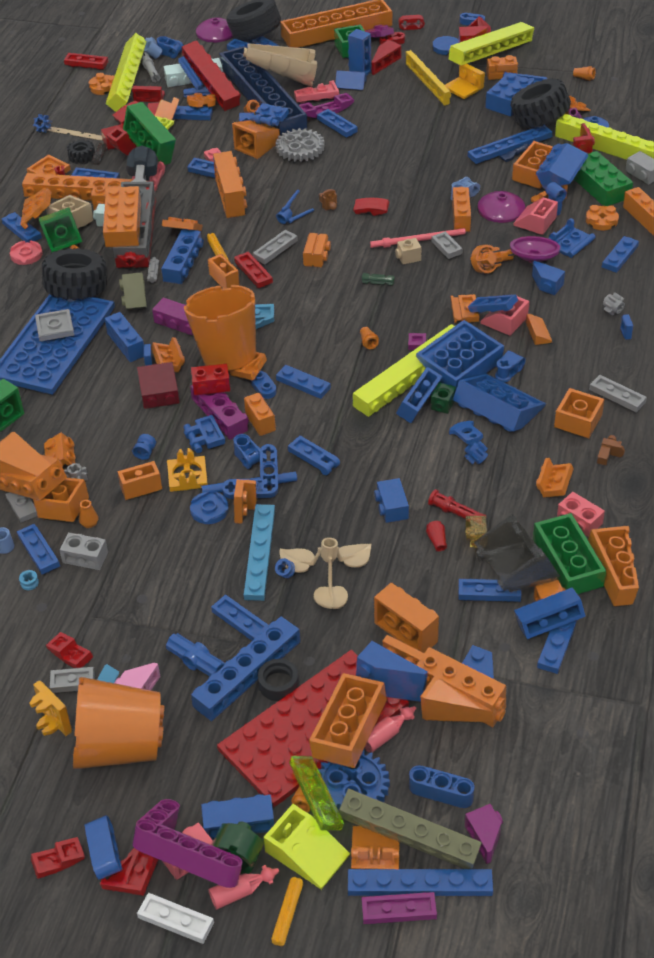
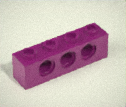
M193 385L190 386L192 400L207 416L213 415L220 430L229 440L248 431L249 419L247 415L239 410L237 404L233 403L225 392L194 395Z

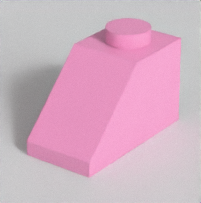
M151 663L126 670L114 683L152 690L160 678L158 664Z

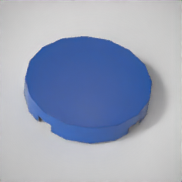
M451 36L438 37L433 41V50L438 54L447 55L450 46L457 44L458 39Z
M210 492L198 494L192 499L190 505V513L193 519L203 524L220 522L229 512L227 499L217 492L215 494Z

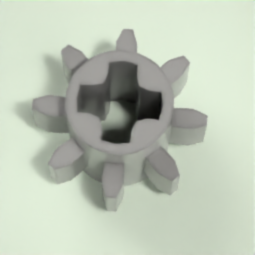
M617 293L607 295L603 301V305L606 306L604 310L611 315H614V313L619 314L625 306V303L622 302L624 298Z
M71 464L67 467V470H64L67 478L88 480L86 467L81 468L80 464Z

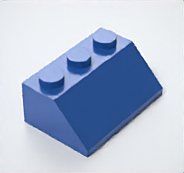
M568 143L553 146L551 152L546 156L545 161L536 172L542 187L546 189L551 182H556L560 186L570 184L587 159L588 154Z

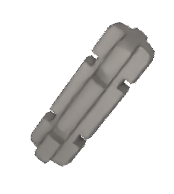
M156 257L149 260L147 280L151 283L157 281L159 260Z

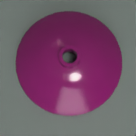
M215 17L207 19L196 28L197 37L206 42H223L233 37L227 19Z
M507 191L488 193L478 202L479 214L489 221L498 223L515 221L525 210L524 201L518 195Z
M527 236L514 239L510 243V250L519 258L533 263L534 261L543 262L554 258L560 252V245L548 238Z

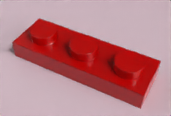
M68 53L64 59V65L96 68L99 70L104 69L108 63V57Z
M249 251L234 257L235 263L257 288L273 283V277Z

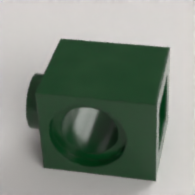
M439 382L431 396V410L448 414L455 402L453 397L456 387Z

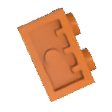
M237 479L234 492L235 523H243V517L247 516L248 509L255 510V504H257L256 481Z

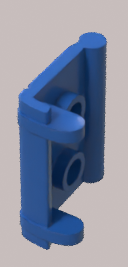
M572 218L557 233L552 232L549 236V239L560 245L559 253L570 258L596 238L593 233L589 235L574 228V220Z

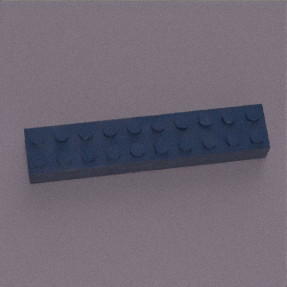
M246 46L219 53L223 72L248 101L256 100L259 105L264 103L288 108L289 114L283 122H279L278 126H272L279 129L280 136H282V133L287 134V130L292 132V129L298 131V128L301 130L306 128L307 130V114L267 70L247 61L246 57H243Z

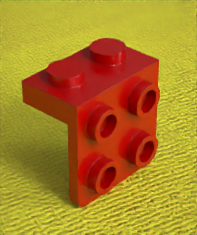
M581 123L580 137L573 138V146L589 154L593 152L592 146L595 144V139L586 124Z

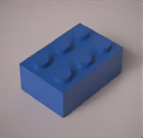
M507 73L486 93V108L511 117L514 114L510 105L512 97L522 88L534 84V81L526 77L517 76L514 73Z

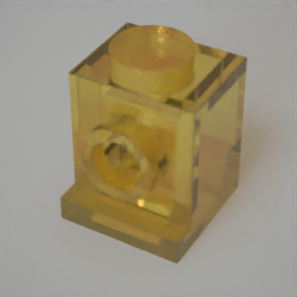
M466 516L465 532L466 539H470V547H486V516Z

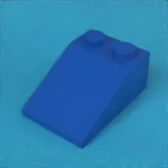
M371 641L357 657L356 676L384 682L386 697L421 702L420 696L426 689L428 671Z

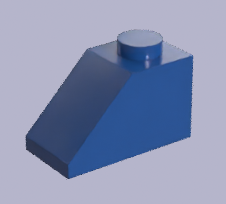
M534 261L532 276L539 290L556 295L564 285L565 271Z

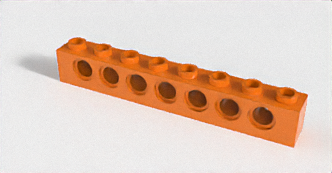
M27 173L22 182L24 197H31L40 190L48 188L52 192L51 198L62 199L71 195L81 200L92 201L91 194L94 186H121V182H131L134 179Z

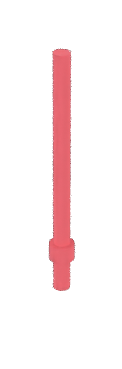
M465 228L446 231L451 237L466 234ZM445 231L392 239L389 237L382 238V240L370 241V247L383 246V248L391 247V245H396L399 241L416 238L418 241L431 240L432 236Z

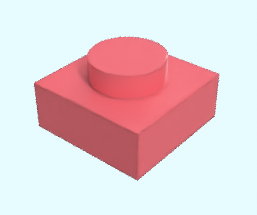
M212 148L204 152V157L207 161L214 162L213 154L221 153L218 148Z

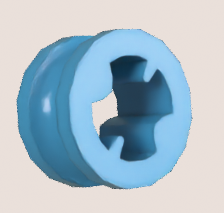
M26 570L19 576L20 585L24 590H33L39 584L37 574L33 570Z

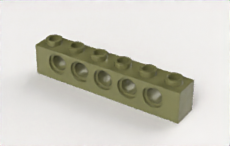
M349 788L339 809V818L464 869H473L482 843Z

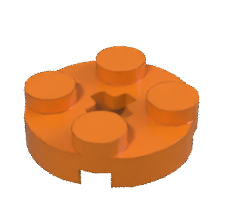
M97 73L96 77L89 81L91 92L96 95H105L104 92H110L115 76Z
M194 93V95L187 96L188 106L203 107V105L208 104V107L216 105L215 95L213 94L202 96V93Z
M591 205L586 213V223L593 225V228L596 230H610L611 226H617L619 215L614 206Z

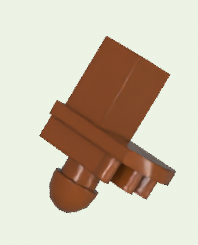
M328 189L319 194V201L322 203L323 209H336L337 194L335 190Z
M614 435L603 438L597 459L598 464L607 465L610 455L616 457L624 455L625 449L621 445L622 442L617 441Z

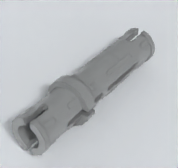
M144 52L145 56L142 55L141 58L143 66L147 69L152 82L156 83L155 79L159 81L160 76L154 67L153 60L149 57L148 53Z

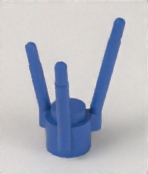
M299 190L293 194L281 211L276 214V218L281 224L286 222L291 224L294 220L314 211L312 208L292 217L293 213L289 209L290 204L300 192Z

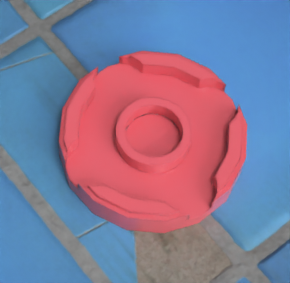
M21 241L10 249L11 260L19 265L32 264L42 257L41 245L35 241H30V243Z

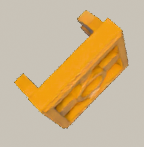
M187 448V455H184L182 449H179L177 459L167 460L170 492L202 488L201 486L208 485L205 456L194 457V452ZM190 465H197L201 470L194 471L190 469ZM184 466V470L180 473H174L177 467ZM185 473H189V478L185 477Z
M37 681L33 684L36 695L31 699L30 706L32 708L37 706L35 708L37 714H45L36 724L37 729L44 728L42 730L44 736L53 734L58 729L65 736L69 735L72 732V727L66 706L42 681Z

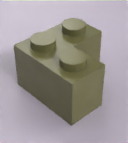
M143 273L123 274L122 279H119L120 289L124 291V296H121L122 306H126L127 310L147 308Z

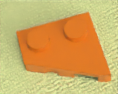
M256 352L255 359L246 366L230 370L231 376L254 380L267 361L266 355Z

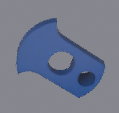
M473 421L460 422L449 429V434L457 435L468 445L472 441L478 443L483 438V434L473 426Z

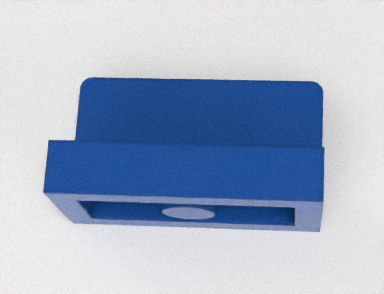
M337 70L335 84L338 89L363 90L367 76L365 72Z

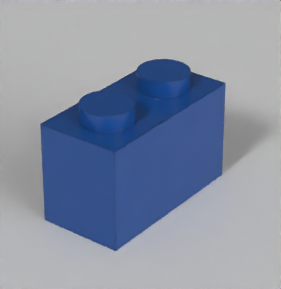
M400 478L377 482V490H374L376 502L379 501L380 503L378 504L380 516H384L385 522L409 519V505Z

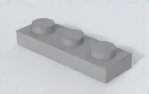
M284 230L253 252V257L257 261L266 264L297 242V235Z
M599 375L590 384L589 390L634 412H637L646 403L647 399L646 396L602 375Z

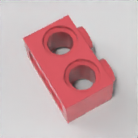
M572 492L558 504L557 517L572 513L584 535L589 537L591 529H598L603 524L605 511Z

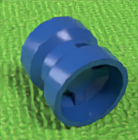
M141 434L132 450L134 456L141 460L149 459L156 445V440L149 434Z

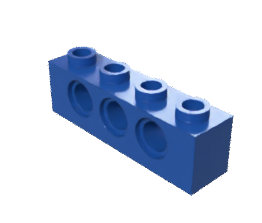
M181 230L161 268L164 282L182 284L184 279L188 277L189 269L193 267L194 259L198 257L199 249L203 247L204 240L201 238V231Z

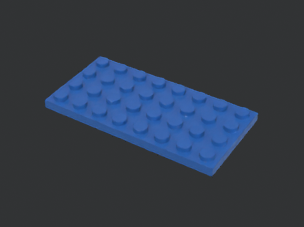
M49 294L1 357L0 380L5 379L15 386L53 395L103 325L105 318L115 308L114 302L95 297H88L83 300H66ZM69 309L74 335L40 341L35 315Z

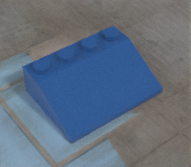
M463 320L416 353V357L425 368L429 367L442 376L440 383L455 386L457 389L459 380L486 374L494 368L497 361L503 357L504 345Z
M488 374L459 380L453 400L458 402L459 406L473 410V413L489 418L490 422L504 426L505 430L510 432L522 429L546 405V403Z

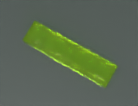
M292 756L289 764L320 830H341L344 826V821L313 757Z

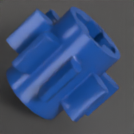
M38 114L39 117L34 118L33 126L37 127L36 131L47 133V130L51 129L52 121L48 120V115Z
M472 441L464 450L467 453L465 457L471 464L474 462L480 464L488 456L485 452L488 448L481 441L478 443Z

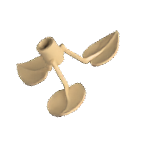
M325 538L322 540L321 547L318 548L316 556L306 549L280 548V559L286 558L292 561L295 565V572L301 573L308 571L309 565L314 566L321 554L323 560L328 562V587L316 589L314 600L322 607L339 609L346 604L348 593L342 586L332 587V562L337 557L340 562L344 561V564L348 567H362L369 561L371 544H356L339 548L336 539Z

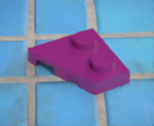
M382 24L375 25L373 29L365 31L371 33V37H383L394 34L393 28L388 27V25L382 26Z

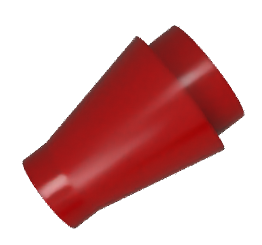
M432 521L426 526V534L436 551H444L447 548L445 526L440 521Z

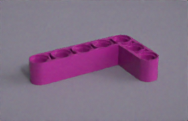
M171 799L161 800L136 822L132 843L136 850L220 886L232 888L238 885L242 867L240 857L174 830L180 808L178 802Z

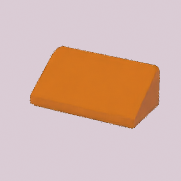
M526 314V325L534 344L552 343L543 318Z

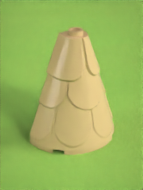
M248 44L247 48H244L243 57H246L247 61L303 85H313L317 69V61H314L315 50L260 44Z

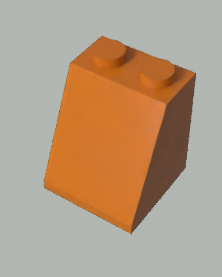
M251 120L232 123L234 149L256 159L276 145V139L280 136L279 129L268 126L265 123L258 124Z

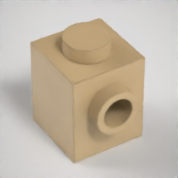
M413 238L397 242V249H395L396 257L400 259L402 264L421 261V246L418 240Z

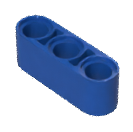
M420 765L414 766L410 770L409 789L413 794L460 808H467L472 805L474 784L470 779Z
M108 815L86 823L85 831L91 862L98 880L122 871L115 833Z

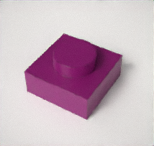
M409 333L408 350H415L426 342V333Z

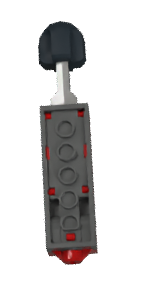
M145 146L134 148L128 155L126 171L128 175L135 176V179L131 182H121V187L139 186L141 197L139 246L113 247L116 268L149 267L156 206L154 183L150 181V176L157 174L158 158L151 148Z

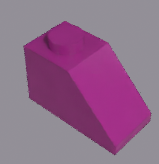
M491 804L465 814V828L471 838L482 842L479 852L486 864L491 863L500 837L501 824H503L500 813L495 811Z

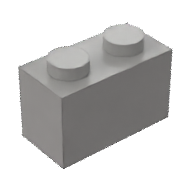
M639 151L627 158L626 172L649 185L654 182V159Z

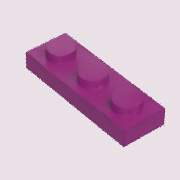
M434 892L362 897L363 924L437 919Z

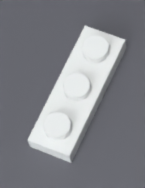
M150 893L147 894L137 912L139 919L204 944L214 924V919Z

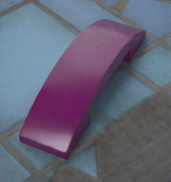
M344 93L334 96V101L317 106H313L308 102L299 106L308 117L317 118V114L327 109L334 113L343 111L354 102V99L349 94Z

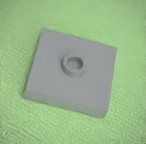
M69 309L35 315L40 341L74 335Z

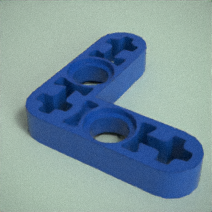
M266 444L260 449L261 478L239 479L256 481V498H271L278 493L277 450L271 444ZM266 451H270L271 461H267ZM266 467H271L274 469V472L272 474H266L264 473V469ZM229 479L223 483L222 492L226 498L234 499L237 479ZM267 480H271L272 491L267 489ZM229 486H233V492H229Z

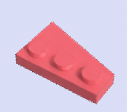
M334 80L329 81L328 85L321 83L318 84L317 88L307 87L294 91L296 102L305 103L309 100L319 101L324 98L334 99V96L339 95V90Z

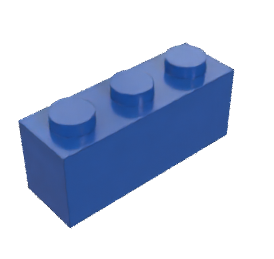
M356 29L348 36L349 71L365 72L367 76L371 72V33Z
M118 312L106 317L107 334L128 361L132 362L144 357L143 339L122 313Z
M427 367L402 401L396 414L412 423L437 387L442 376Z
M573 588L514 610L518 625L526 639L586 616L582 601Z
M260 794L249 798H233L227 801H211L201 804L203 827L212 840H214L223 823L238 824V822L243 821L251 826V830L256 834L268 832L274 826L271 795Z

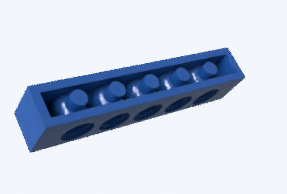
M282 616L276 621L271 622L265 631L256 635L250 644L243 647L234 658L228 660L218 672L213 673L202 686L197 687L191 694L193 708L212 722L258 680L259 669L264 663L272 659H282L300 643V629Z

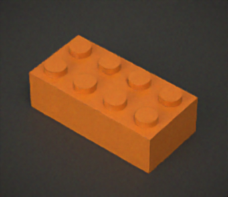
M232 151L214 153L215 180L226 218L245 215V208H247V202L244 199L246 189L245 186L242 187L243 179L242 176L239 177L240 169L239 166L236 167L237 159L233 157Z
M139 186L106 188L103 224L105 247L139 246L141 213Z
M345 673L342 674L309 740L313 758L351 768L356 767L387 700L384 682Z

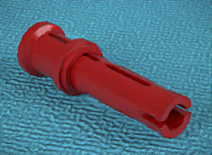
M437 489L433 490L429 497L428 505L439 507L445 513H454L480 527L486 521L487 515L456 502L452 496L447 497L439 493Z

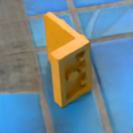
M469 64L459 65V77L444 86L451 93L465 99L484 88L485 72Z

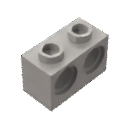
M68 532L60 548L62 563L100 570L108 554L105 539Z

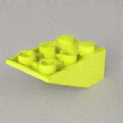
M294 804L288 808L264 836L266 853L321 890L350 856V853L317 820Z

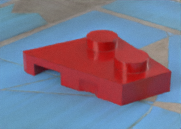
M134 848L126 859L121 860L122 871L112 874L107 880L103 878L100 886L105 890L144 896L158 859Z

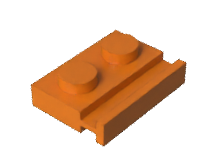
M475 294L458 295V297L451 296L454 323L463 320L469 323L479 322V313L470 312L468 308L476 299Z

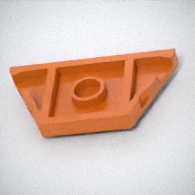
M48 188L40 190L24 201L20 224L24 229L28 227L29 220L33 217L36 219L50 205L52 192Z

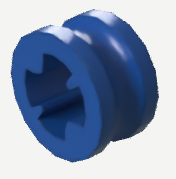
M282 558L277 561L275 571L283 578H290L295 573V565L292 561ZM285 565L289 566L288 569L282 571V568H284Z

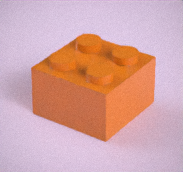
M569 388L556 410L554 427L590 438L602 416L604 399Z
M66 478L42 500L33 499L38 518L74 522L80 513V502L88 500L89 495L84 479Z

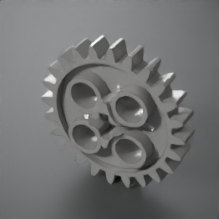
M298 128V131L292 129V132L287 130V134L282 133V136H278V139H276V150L279 156H283V159L288 157V161L294 159V162L297 160L302 162L303 159L308 161V158L313 160L314 156L319 157L318 154H322L325 147L324 138L321 137V134H317V131L312 132V129L306 131V128L304 130Z

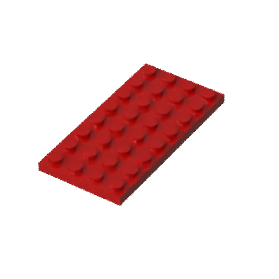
M352 650L217 744V750L259 794L271 795L273 808L296 792L304 778L313 779L316 777L317 769H321V762L328 763V761L312 757L309 740L342 674L356 676L358 655ZM386 697L387 700L376 724L387 716L399 715L401 708L409 707V702L405 699Z

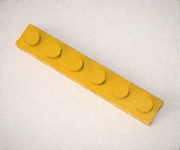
M411 50L406 51V65L443 105L450 104V90L425 66L417 55Z

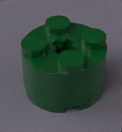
M243 821L238 822V824H221L212 842V846L241 858L242 867L240 875L251 873L264 845V840L251 830V826Z

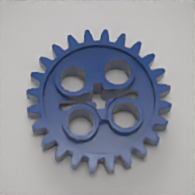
M363 750L356 764V769H350L351 767L332 762H321V769H317V777H315L316 792L319 793V800L324 801L325 808L332 805V813L340 809L348 788L383 803L385 802L384 795H388V787H390L389 772L386 771L385 764H380L379 757L373 759L372 752L366 756Z

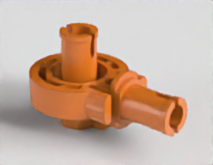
M479 245L473 250L470 260L473 268L478 273H491L496 267L501 266V263H494L513 260L514 255L508 256L513 254L511 250L493 252L500 250L499 247Z

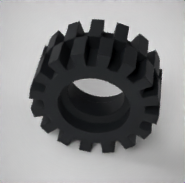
M77 139V141L74 140L67 145L68 158L72 163L83 164L85 162L87 164L88 161L91 162L92 159H95L96 155L92 141L88 139L80 141V139Z

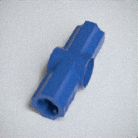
M173 633L166 644V649L180 657L189 669H198L209 677L213 673L218 672L225 664L210 654L209 650L202 643L196 642L194 644L178 633Z

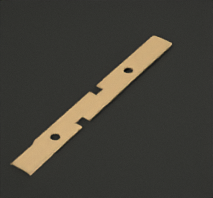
M51 127V129L47 130L102 140V136L85 132L81 134L79 131Z

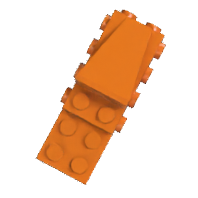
M11 432L0 441V490L42 500L67 478L62 468L63 464L59 459L40 455L15 432Z
M386 635L383 639L384 648L428 671L426 689L420 696L423 719L432 721L483 722L491 727H494L497 721L500 722L506 712L505 684L430 647L423 653L389 635Z

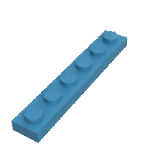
M255 504L244 600L265 601L275 505Z

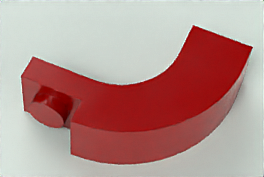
M118 126L107 134L111 145L126 155H129L137 147L129 138L128 133Z

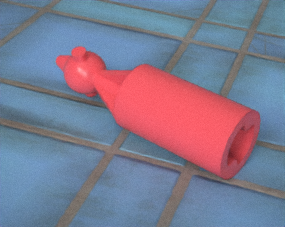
M416 707L401 708L400 715L387 716L377 723L364 749L369 753H373L398 734L404 720L414 719Z
M264 865L262 866L261 874H241L238 885L235 887L226 888L217 885L208 889L215 909H220L251 895L262 881L268 882L269 885L273 884V879L279 872V869H271Z

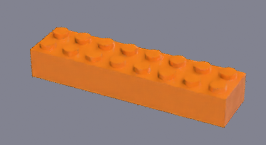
M372 0L280 21L281 37L289 47L299 48L323 43L328 40H335L334 29L360 24L364 31L373 29L375 25L380 24L382 26L388 25L389 27L392 26V10L384 0Z

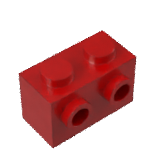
M227 363L191 367L194 395L230 392Z

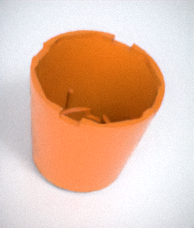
M231 285V288L215 286L201 290L186 300L187 304L184 306V312L205 366L227 363L228 371L242 368L255 359V295L252 290L239 285Z
M79 677L73 769L155 761L157 759V750L161 748L163 740L164 705H160V692Z

